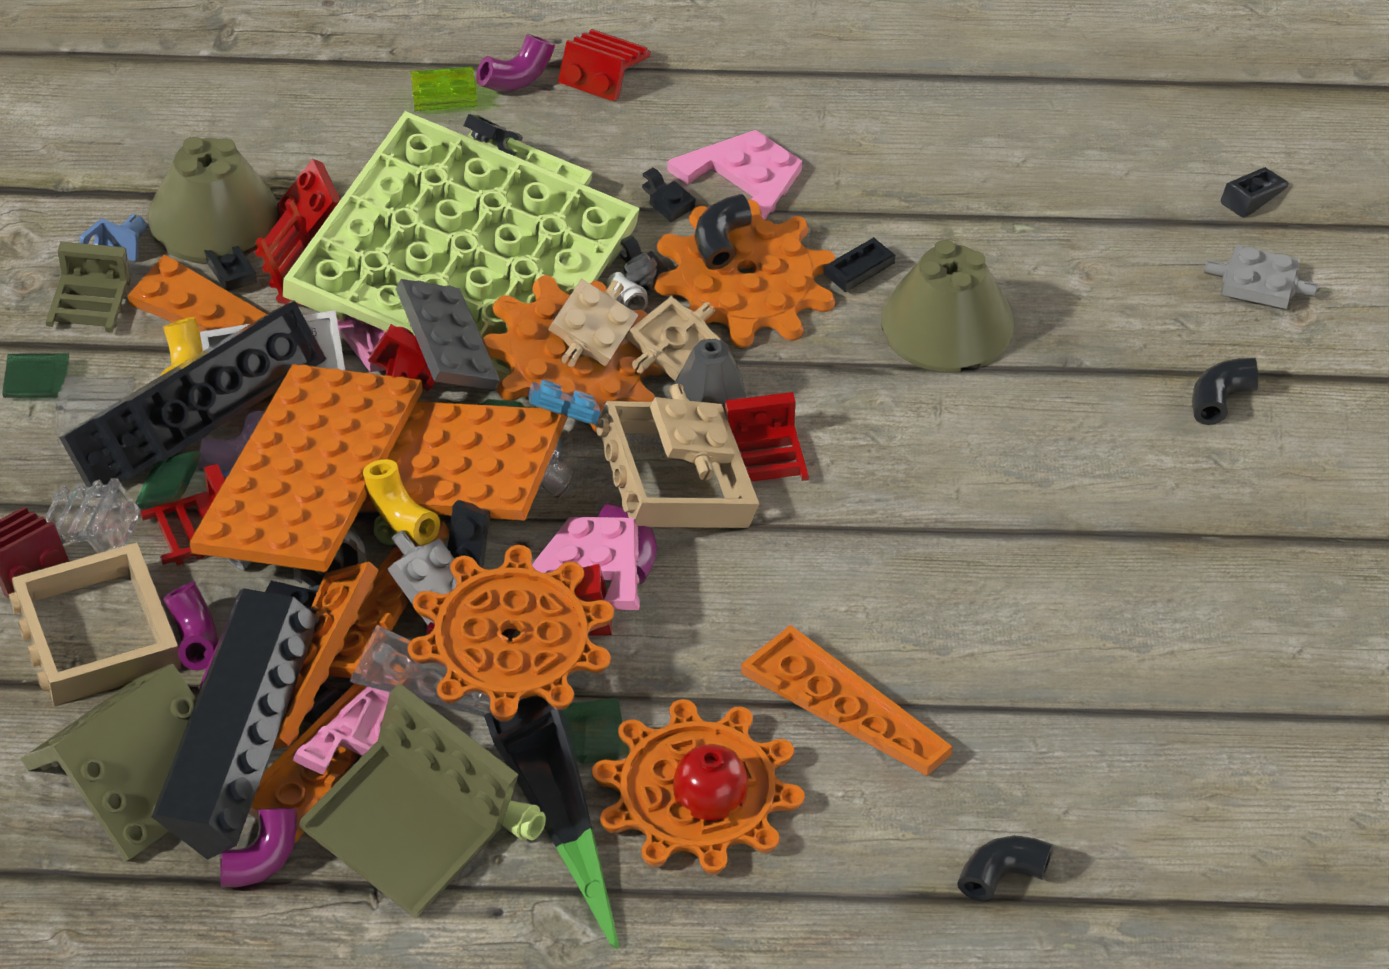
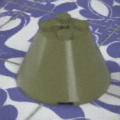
M189 137L184 140L183 147L176 153L148 210V226L155 241L158 240L164 245L169 254L183 260L198 263H207L204 250H212L214 255L218 257L225 254H233L232 247L239 246L242 252L256 246L255 241L258 238L265 239L279 220L277 200L273 192L237 150L235 142L227 138L201 139L199 137Z
M949 240L938 241L935 247L924 253L890 293L882 308L881 329L885 332L889 340V346L895 353L911 364L927 370L957 373L961 372L962 367L977 364L979 368L986 366L1005 352L1013 337L1014 316L1009 303L985 263L986 259L983 253L963 245L954 244Z

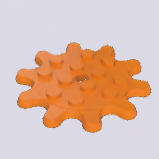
M751 199L747 200L752 214L751 225L734 229L728 233V239L734 247L736 255L728 265L717 270H711L705 266L697 249L695 234L683 237L669 233L663 235L658 241V252L674 260L677 268L658 275L654 283L655 291L664 296L680 295L685 297L690 303L688 309L692 311L699 309L705 302L710 303L709 307L712 305L715 313L705 320L706 325L711 322H719L726 325L730 332V342L736 347L746 348L751 346L754 341L755 332L764 327L775 329L786 340H798L804 333L803 325L797 317L799 311L814 309L819 312H828L834 308L835 299L833 293L818 285L814 280L818 275L824 274V266L836 259L835 255L829 250H810L801 244V241L808 235L809 227L806 220L800 216H793L781 224H773L771 221L764 220L761 217L762 211L758 202ZM698 206L689 215V222L694 230H696L699 217L707 207ZM752 267L754 273L743 274L738 269H751Z
M543 275L534 282L532 289L536 301L533 303H523L509 295H503L494 302L493 312L506 323L508 331L503 334H488L482 340L490 358L502 360L510 369V374L497 385V393L502 399L515 401L521 397H529L528 394L532 382L540 385L542 380H548L561 385V390L573 396L574 391L577 390L594 396V401L599 404L600 416L606 401L652 402L654 400V394L642 384L641 379L647 375L661 376L665 372L653 363L642 373L637 372L638 368L634 370L632 362L643 353L626 339V336L606 366L584 355L579 357L572 367L567 366L572 356L569 357L565 364L562 362V356L566 353L569 346L562 338L548 329L570 295L563 292L551 276ZM592 281L590 283L603 292L607 290L606 286L600 281ZM634 310L638 317L631 328L648 314L643 310ZM591 424L593 430L596 432V425Z
M523 545L509 547L505 553L503 564L493 570L480 567L469 556L456 557L450 564V571L457 582L454 590L445 594L421 591L413 599V607L420 616L433 621L435 626L430 634L414 638L409 642L407 648L410 658L418 664L439 663L447 668L445 677L437 684V694L443 702L454 704L470 693H482L490 698V711L492 715L502 722H507L515 716L519 701L525 697L539 696L548 701L554 709H566L574 699V691L568 684L567 676L576 671L602 673L611 661V656L607 649L593 644L589 640L588 634L590 631L610 623L614 617L612 604L604 600L585 602L576 597L574 589L584 578V570L580 564L569 561L561 564L552 572H539L532 566V553L530 549ZM507 629H517L521 632L519 636L512 638V641H509L508 637L502 635Z
M680 699L671 704L669 709L670 722L663 728L651 729L638 720H626L619 726L618 733L624 744L630 748L629 755L619 761L601 760L594 764L592 768V777L599 786L617 790L621 794V798L616 804L605 808L601 812V825L607 832L614 834L631 829L643 832L647 839L642 846L641 855L650 867H660L673 853L684 851L694 853L699 857V863L707 874L717 875L725 869L728 858L726 851L733 845L746 844L760 853H770L779 844L780 837L776 829L767 822V816L776 811H796L805 800L802 788L794 784L783 783L775 775V770L789 763L794 756L793 744L785 739H775L766 743L752 740L748 730L753 722V714L749 709L741 706L731 708L720 721L707 722L699 717L693 702ZM716 744L725 746L735 752L745 764L748 778V793L745 804L743 806L739 805L736 809L730 811L729 817L725 819L708 821L694 818L691 816L689 809L683 807L681 803L677 804L675 801L673 779L678 762L689 750L699 745Z

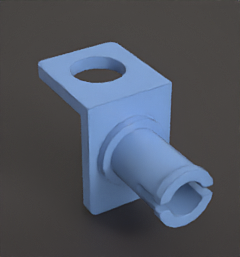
M136 214L130 215L120 226L101 218L80 236L79 243L88 244L94 235L93 245L125 247L127 258L131 261H136L139 257V235L146 230L147 225L141 216L136 218Z

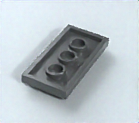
M401 279L396 287V291L433 380L442 383L494 390L500 379L460 288L450 285L430 284L419 280Z

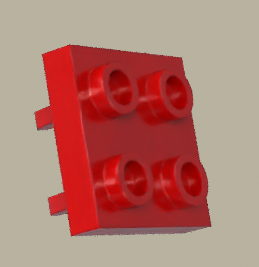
M312 159L306 168L301 171L288 191L280 198L277 207L282 216L287 210L285 202L288 199L294 200L309 237L312 240L341 199L323 162Z
M390 324L373 349L368 362L386 370L385 376L421 380L422 388L429 392L436 381L433 380L416 337L407 328L396 327Z

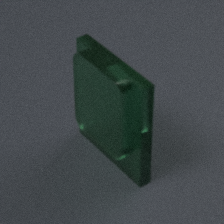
M69 353L8 354L2 391L3 398L65 397L70 360Z
M198 451L170 457L153 465L136 499L134 508L138 511L179 501L196 471L201 454Z
M618 698L571 703L569 707L562 710L563 714L567 717L576 760L580 764L597 763L601 760H616L620 755L629 754L628 745L621 740L618 733L619 726L623 722Z

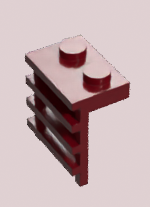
M25 506L0 519V587L7 598H9V594L14 593L13 577L70 562L53 522L47 523L43 516L38 518L34 511L29 513L28 508Z

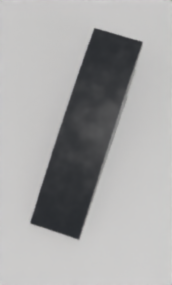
M292 300L61 435L59 439L93 498L99 497L121 482L134 478L160 461L167 460L276 392L292 364L316 367L327 359L296 301Z

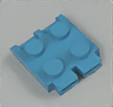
M542 380L540 385L532 382L528 394L530 404L558 414H564L567 417L588 424L597 425L601 411L599 404L594 401V396L577 390L574 391L573 396L561 390V385L548 380Z

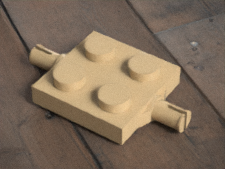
M581 278L548 330L562 338L569 346L566 353L562 356L564 364L572 356L567 366H574L581 354L591 357L606 366L635 322L638 314L617 301L618 296L624 290L622 283L619 284L616 291H613L619 281H612L606 292H603Z
M670 296L627 333L626 339L643 353L632 362L634 370L638 368L637 372L642 373L653 363L676 381L692 349L701 340L715 338L721 340L705 323V320L715 313L714 307L712 305L709 307L710 303L705 302L699 309L692 311L682 306L676 299Z
M674 384L669 388L672 399L655 397L650 405L667 458L683 459L695 464L699 478L701 480L704 478L709 480L714 476L710 463L729 464L735 455L716 403L689 401L684 392L683 385L680 384L678 386V384Z

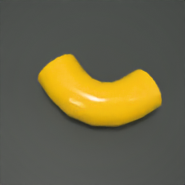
M195 317L181 319L163 326L170 351L171 364L161 373V376L203 352L200 331Z
M384 459L368 464L363 470V475L371 501L381 518L395 532L398 533L405 530V533L412 542L419 545L431 543L439 533L440 519L436 513L419 506L409 496L400 478L397 463L393 460Z

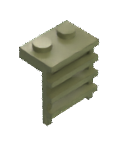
M61 241L58 248L61 277L46 319V326L53 327L54 322L103 326L106 332L112 333L113 329L117 326L118 313H121L122 300L126 297V287L130 285L131 281L126 248Z

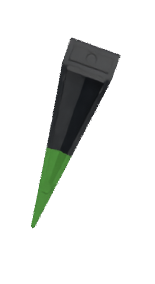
M539 696L522 698L518 703L517 713L507 722L497 720L491 712L485 714L484 718L495 747L506 765L519 774L517 783L529 803L537 805L540 811L545 814V830L577 883L609 943L618 949L619 942L567 717L563 714L562 710L554 709L548 701Z

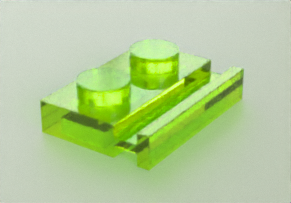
M473 67L410 71L414 112L478 107Z

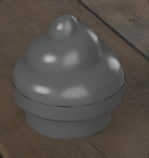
M647 253L640 254L624 265L627 271L625 276L628 280L638 283L640 286L652 288L655 283L657 263Z

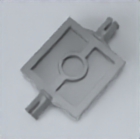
M1235 245L1232 258L1227 264L1207 259L1204 273L1223 277L1222 295L1284 309H1287L1289 300L1295 293L1315 297L1318 283L1298 280L1297 271L1300 259Z
M405 530L398 532L392 537V540L404 556L394 562L387 570L412 604L416 594L421 591L445 594L454 590L457 582L450 571V564L454 557L440 538L425 546H415L405 533ZM422 617L424 621L427 623V625H429L430 622L434 623L433 621Z

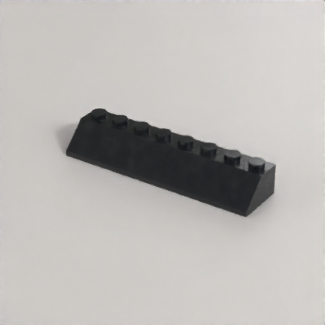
M245 588L238 592L151 816L207 860L238 844L320 619L296 598Z

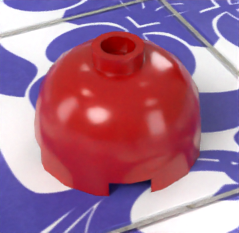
M706 744L689 750L678 762L673 779L675 801L677 804L681 803L683 807L689 809L691 816L694 818L711 821L729 817L730 811L736 809L739 805L743 806L745 804L748 793V778L745 764L735 752L725 746Z

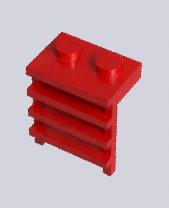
M591 29L589 34L584 32L581 37L576 36L573 41H566L558 82L611 101H616L620 96L625 69L649 58L651 51L647 50L648 47Z
M290 199L285 202L287 210L265 239L258 238L255 241L258 247L255 250V254L257 257H262L265 262L262 266L263 272L270 273L272 279L269 281V285L271 288H276L279 293L276 296V300L278 303L285 304L292 300L283 297L284 278L311 242L294 200Z
M793 392L725 401V415L739 452L792 445L790 447L740 453L745 467L796 460V462L746 468L751 482L799 475L802 481L809 480L795 428L796 401Z
M218 464L204 467L207 491L140 511L143 521L156 518L171 553L160 556L162 565L175 562L178 566L184 564L183 559L196 556L197 559L204 558V555L192 553L190 547L179 548L164 514L176 512L190 542L195 530L185 508L196 505L203 520L227 476L223 477Z

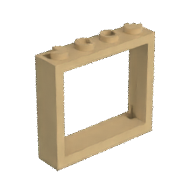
M606 401L596 425V432L598 436H601L605 458L610 462L614 484L619 488L622 497L623 510L627 512L629 518H634L637 526L749 528L759 502L722 404H717L735 455L729 464L713 462L712 465L725 498H655L646 496L624 434H659L650 409L652 402Z
M137 542L12 578L14 593L9 594L13 613L14 615L21 613L23 619L18 620L22 638L24 641L31 640L32 645L27 646L33 667L40 666L42 672L37 673L41 690H49L54 706L125 686L137 677L170 664H174L177 670L182 669L178 655V644ZM129 575L156 644L58 672L32 602Z

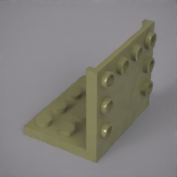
M170 664L137 677L20 759L28 771L38 767L45 771L53 765L54 767L61 765L124 861L130 860L169 832L151 816L197 699L174 664Z
M399 683L389 693L378 741L300 819L299 828L417 919L502 828L519 774Z

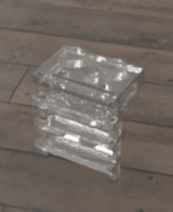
M65 377V384L61 386L62 391L58 393L59 398L55 400L58 446H63L59 439L61 435L133 393L136 387V379L134 377Z
M111 478L107 485H103L98 480L94 481L91 487L78 483L73 490H69L66 485L60 486L58 492H53L51 496L53 502L45 519L47 523L53 522L55 524L62 544L88 541L98 554L126 545L141 510L119 480Z

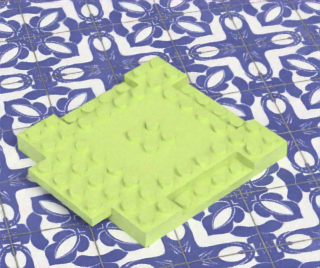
M404 111L285 276L283 297L295 300L297 303L318 312L335 310L336 318L341 322L349 315L384 331L388 329L390 324L396 327H404L415 336L396 291L399 281L401 279L419 280L442 286L450 285L460 288L481 338L488 334H503L508 331V327L493 312V304L498 298L503 295H509L523 303L535 302L536 298L532 287L534 282L543 275L554 278L558 287L569 295L572 294L581 278L588 283L597 281L606 266L610 268L623 247L621 240L630 236L635 229L639 208L588 187L592 179V171L510 138L507 146L510 150L516 152V155L513 156L499 150L495 140L490 139L489 143H485L472 137L471 133L473 130H471L468 136H465ZM491 359L500 381L510 374V369L505 362L499 359Z

